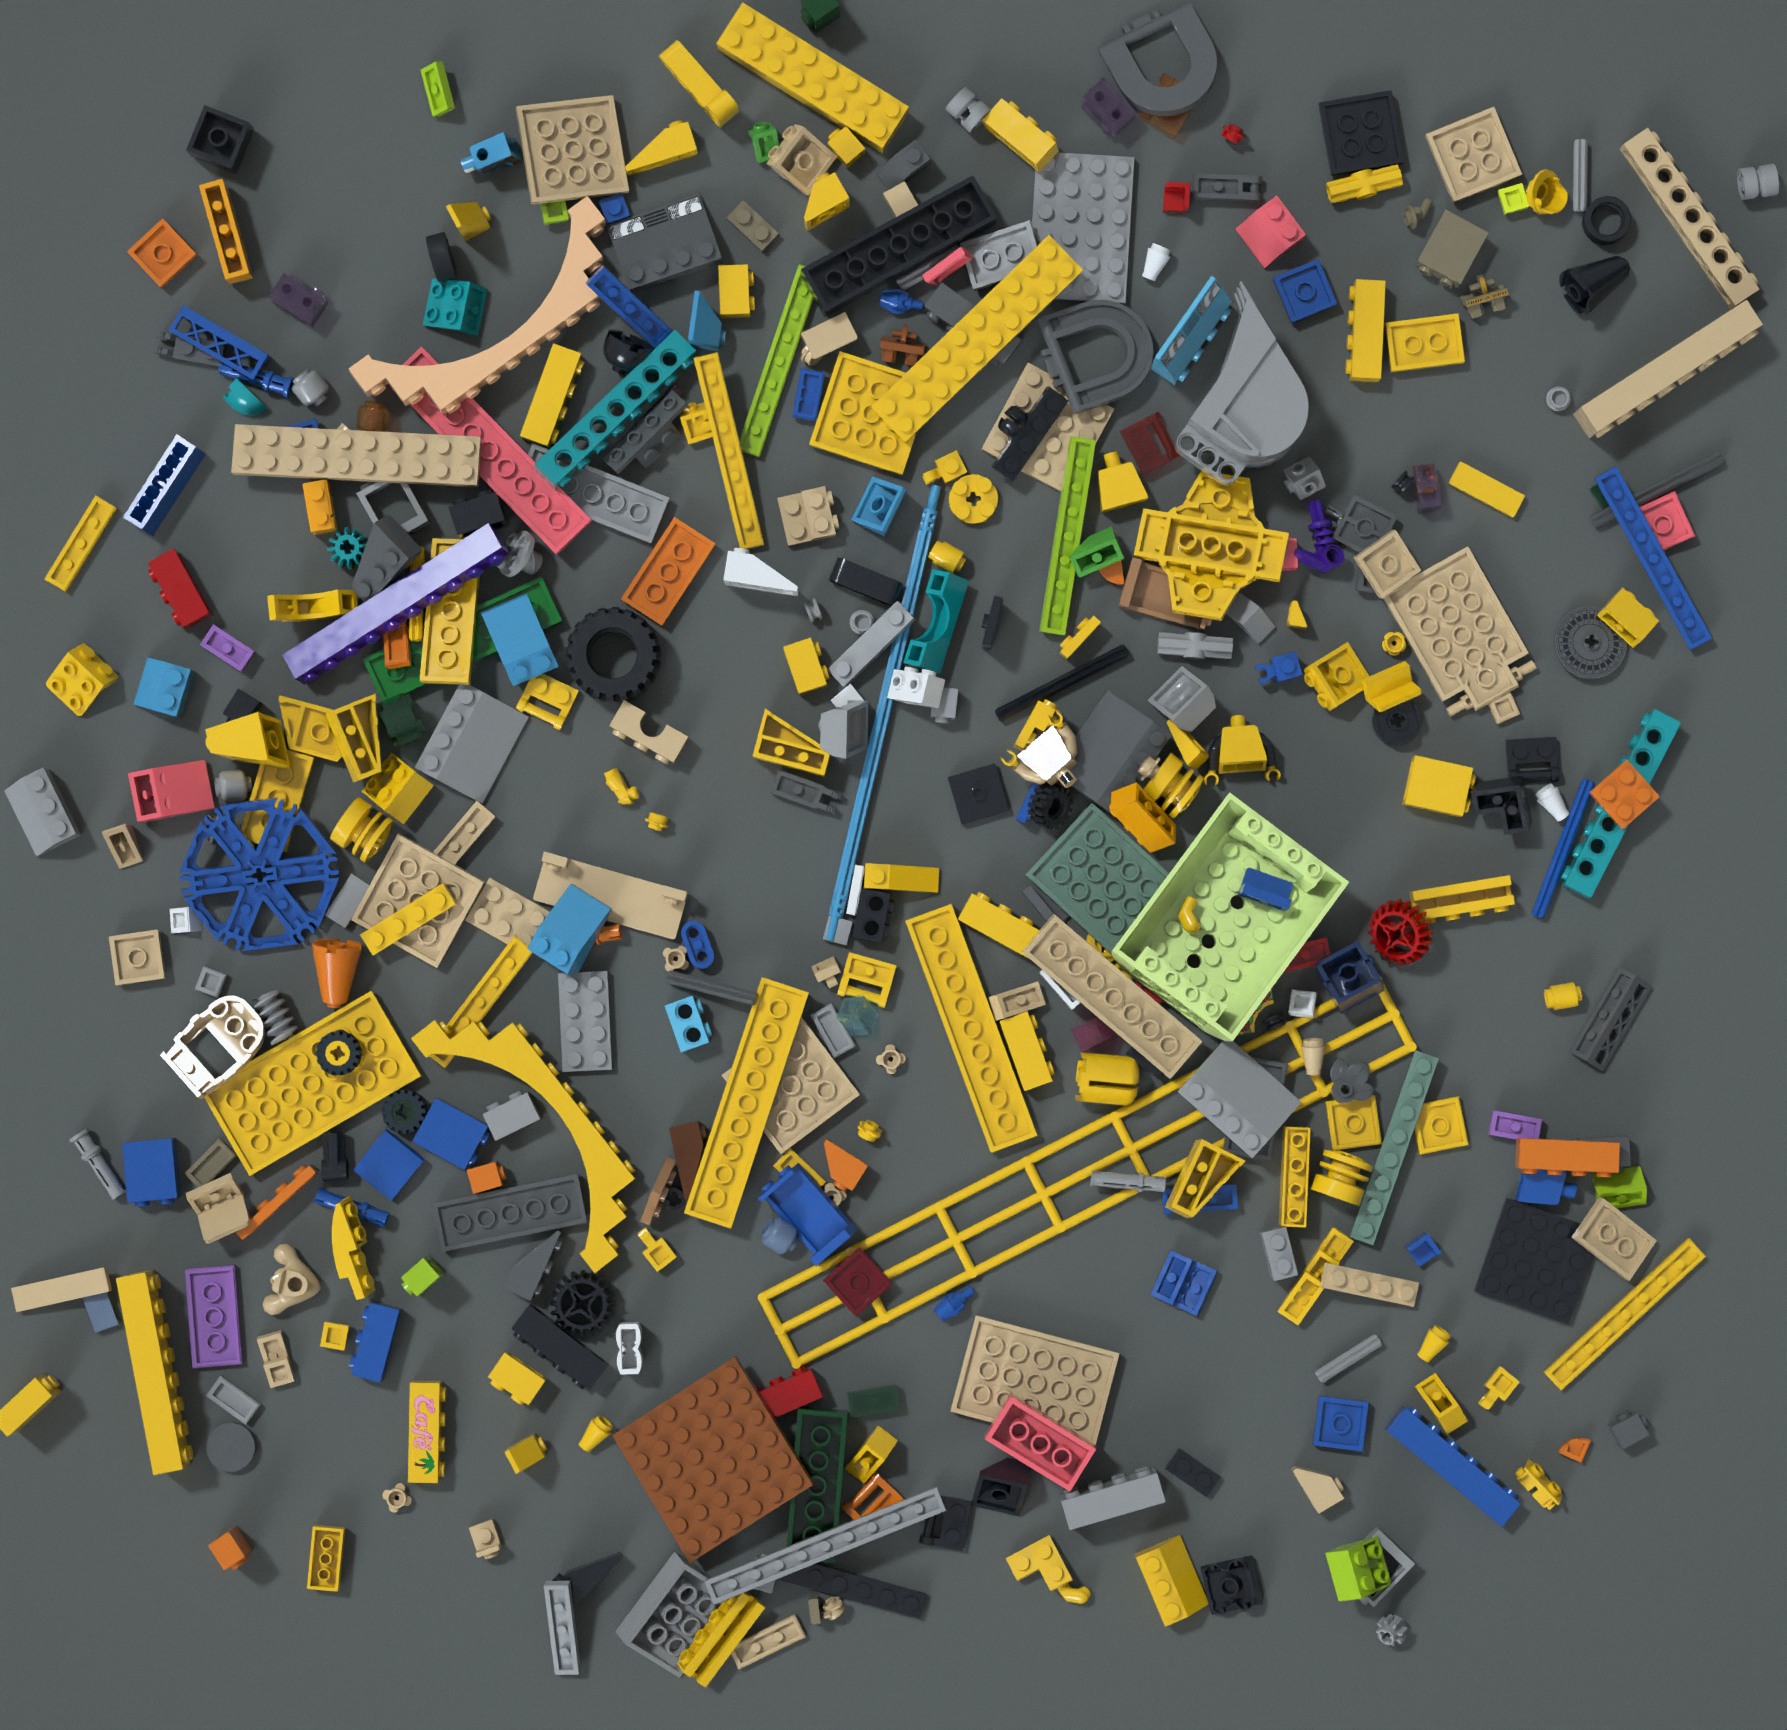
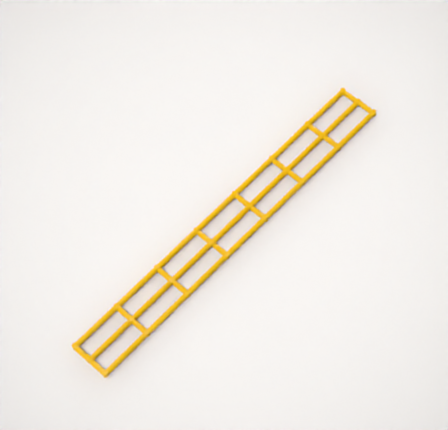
M1384 982V991L1379 993V996L1387 1012L1324 1044L1326 1045L1324 1055L1390 1021H1393L1405 1045L1368 1063L1369 1072L1372 1073L1417 1049V1045L1410 1035ZM1330 999L1315 1007L1314 1018L1297 1016L1239 1047L1246 1053H1249L1288 1033L1300 1057L1287 1063V1075L1305 1066L1301 1049L1303 1040L1296 1028L1336 1008V1005ZM1198 1068L1134 1100L1131 1104L1124 1105L823 1260L817 1266L814 1265L759 1293L758 1300L792 1367L795 1369L802 1367L1139 1193L1137 1190L1125 1188L1063 1221L1050 1197L1091 1176L1092 1170L1101 1171L1128 1156L1138 1173L1150 1175L1138 1151L1205 1116L1199 1110H1196L1134 1143L1121 1118L1181 1088ZM1310 1075L1317 1090L1300 1098L1301 1104L1293 1113L1330 1095L1334 1083L1331 1082L1325 1085L1321 1075ZM1111 1123L1113 1124L1124 1148L1045 1188L1033 1163ZM1224 1138L1213 1143V1145L1223 1149ZM1187 1157L1151 1176H1165L1168 1178L1180 1172ZM1025 1168L1037 1193L957 1233L946 1208ZM1039 1202L1043 1203L1054 1226L974 1266L963 1241ZM937 1213L949 1238L883 1271L888 1279H891L951 1247L955 1248L966 1271L889 1311H886L880 1297L872 1302L878 1315L877 1317L798 1356L786 1332L843 1304V1302L835 1296L781 1323L769 1299L843 1262L859 1247L864 1251Z

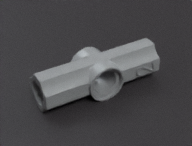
M1159 632L1157 654L1177 655L1187 659L1200 660L1205 658L1231 660L1233 638L1213 637L1203 633L1192 632L1185 634Z

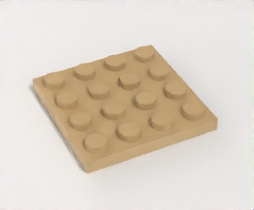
M613 95L516 106L531 205L584 199L586 196L592 198L629 192Z
M1027 363L981 450L996 458L1001 454L1009 438L999 430L998 423L1001 417L1003 419H1010L1004 412L1011 406H1018L1028 413L1047 386L1068 400L1063 386L1054 388L1052 381L1058 378L1050 379L1049 373ZM1068 401L1021 471L1061 492L1070 436L1093 439L1097 443L1114 408L1106 404L1074 415Z
M399 833L351 920L366 929H370L440 884L445 883L457 904L393 943L438 968L485 881Z
M802 1017L800 1018L764 1128V1133L780 1154L860 1095ZM730 1068L728 1071L722 1074V1077L725 1079L726 1082L728 1081L732 1068Z

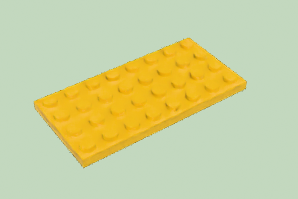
M370 991L253 1059L234 1079L204 1098L247 1173L251 1176L422 1075L374 992ZM344 1031L352 1034L359 1041L362 1048V1058L358 1067L348 1074L331 1075L324 1071L317 1062V1044L323 1036L330 1032Z

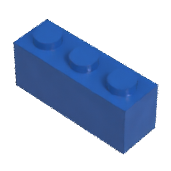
M375 1301L371 1302L370 1306H365L362 1320H365L364 1329H359L355 1343L359 1345L357 1354H352L349 1368L353 1369L351 1375L379 1383L383 1381L402 1308Z

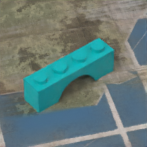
M932 569L925 592L932 603V620L929 628L922 636L910 640L904 664L919 670L934 671L940 675L969 583L968 580L950 572Z

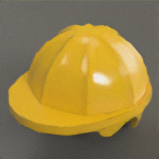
M1543 169L1528 184L1526 189L1527 203L1539 215L1559 213L1567 204L1568 192L1553 171Z

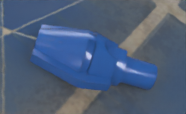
M889 289L881 290L879 305L892 313L901 314L905 313V310L909 311V309L921 311L923 301L912 299V297L908 296L909 293L904 290Z
M970 1286L960 1293L952 1292L943 1297L933 1311L942 1321L956 1316L965 1308L966 1300L973 1296L975 1292Z

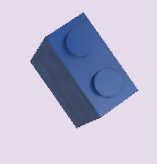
M435 1098L412 1142L466 1170L468 1166L473 1167L479 1157L476 1151L480 1144H486L491 1132L488 1131L487 1123L440 1098Z
M176 1138L122 1143L127 1203L135 1202V1207L150 1205V1200H159L160 1204L175 1203L174 1198L181 1197Z

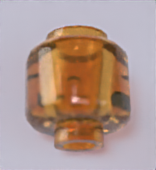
M366 400L365 404L358 407L357 429L360 431H387L389 410L384 407V403Z

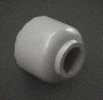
M306 369L292 380L294 383L292 391L304 406L311 404L318 406L327 399L325 393L328 391L329 386L317 371Z
M240 769L221 771L218 778H215L214 781L216 796L220 797L225 803L244 801L247 797V792L252 791L251 778L246 777L245 773Z

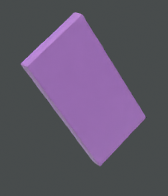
M236 1265L185 1269L192 1368L243 1364Z

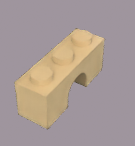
M624 700L609 725L614 729L612 734L624 741L626 737H629L635 741L633 746L645 753L648 749L657 753L655 758L668 765L669 761L675 764L689 737L669 725H666L663 732L656 737L646 736L641 727L646 712Z

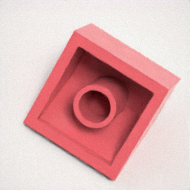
M1275 196L1257 209L1235 229L1264 269L1303 241L1306 236L1278 196Z

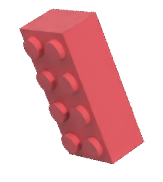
M1012 1393L1009 1394L985 1433V1440L1068 1491H1071L1096 1451L1094 1443Z

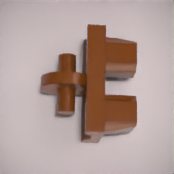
M904 324L902 331L893 329L892 337L901 339L882 336L880 342L882 361L895 362L897 351L906 352L905 364L914 366L920 360L921 355L924 354L926 343L906 340H916L917 333L908 332L909 325Z

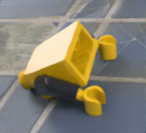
M1232 716L1230 718L1231 727L1222 728V735L1216 736L1208 749L1209 757L1206 768L1209 771L1204 777L1205 784L1207 785V777L1210 775L1216 777L1215 786L1218 784L1219 777L1216 774L1218 769L1219 774L1265 771L1264 778L1269 782V773L1275 771L1276 779L1279 780L1281 773L1278 769H1275L1277 762L1273 743L1264 733L1259 732L1256 725H1246L1245 716Z

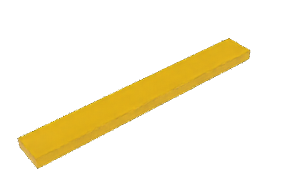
M718 352L695 357L694 362L739 547L750 549L764 545Z
M1687 1238L1543 1372L1562 1391L1706 1256L1690 1238Z

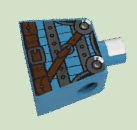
M504 132L469 147L471 156L461 159L465 173L477 169V171L485 175L523 162L516 140Z

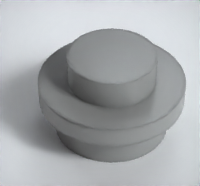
M1554 387L1546 395V403L1553 411H1563L1571 402L1570 393L1563 387Z
M858 610L850 618L851 629L859 635H863L874 624L873 616L866 610Z

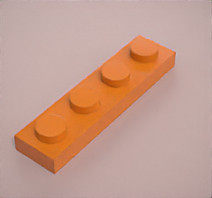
M305 1165L301 1166L293 1174L295 1179L289 1184L284 1182L275 1190L277 1195L271 1201L268 1198L256 1208L259 1212L253 1218L250 1217L251 1223L247 1227L238 1230L236 1234L242 1240L247 1239L319 1171L314 1165H309L308 1167Z

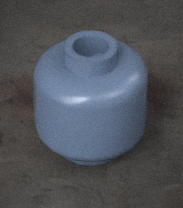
M782 1218L769 1219L760 1233L763 1245L777 1254H784L788 1250L791 1252L798 1243L796 1227Z

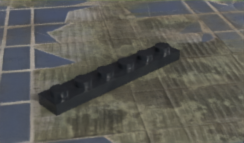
M819 1563L778 1578L781 1581L919 1619L926 1597L924 1592Z

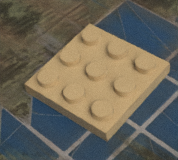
M1495 107L1425 135L1452 203L1522 175Z

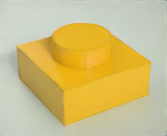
M325 1321L320 1346L345 1351L350 1325Z

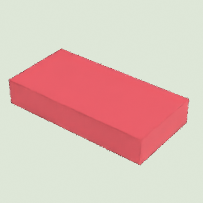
M960 247L922 276L927 283L937 285L972 260L973 255L970 250Z

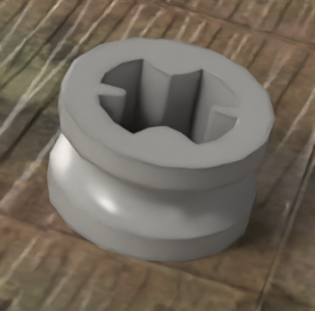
M815 598L810 603L803 602L811 623L814 622L815 618L823 619Z

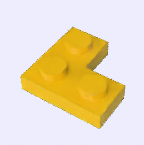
M1050 1535L1006 1558L1017 1581L1039 1570L1051 1592L1073 1581Z

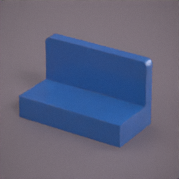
M1247 868L1238 896L1286 911L1289 909L1292 901L1289 897L1293 883L1252 868Z

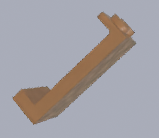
M1132 557L1118 607L1201 631L1205 629V626L1210 627L1212 619L1173 613L1169 579L1163 569Z

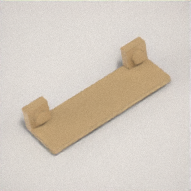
M544 851L541 860L543 865L533 896L535 901L555 906L569 885L574 884L612 908L606 921L670 939L676 938L688 892Z

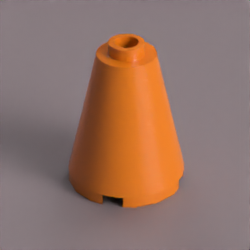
M337 938L315 940L312 943L322 1002L327 1003V1007L341 1008L342 1004L348 1001L362 951V944L358 941L347 939L346 943L339 942Z

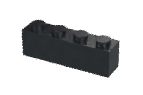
M531 1303L511 1328L515 1331L513 1336L524 1344L527 1341L533 1345V1351L541 1358L545 1359L547 1356L554 1362L552 1366L562 1374L567 1372L574 1377L572 1382L579 1388L584 1389L586 1387L590 1390L609 1363L577 1338L570 1335L568 1331H563L559 1324H555L554 1320Z

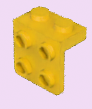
M82 643L67 652L46 681V686L77 716H82L99 693L115 683L119 676L95 654L93 649Z

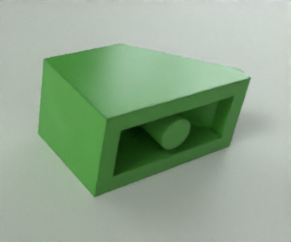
M1112 526L1090 535L1069 555L1079 578L1124 559L1121 545Z

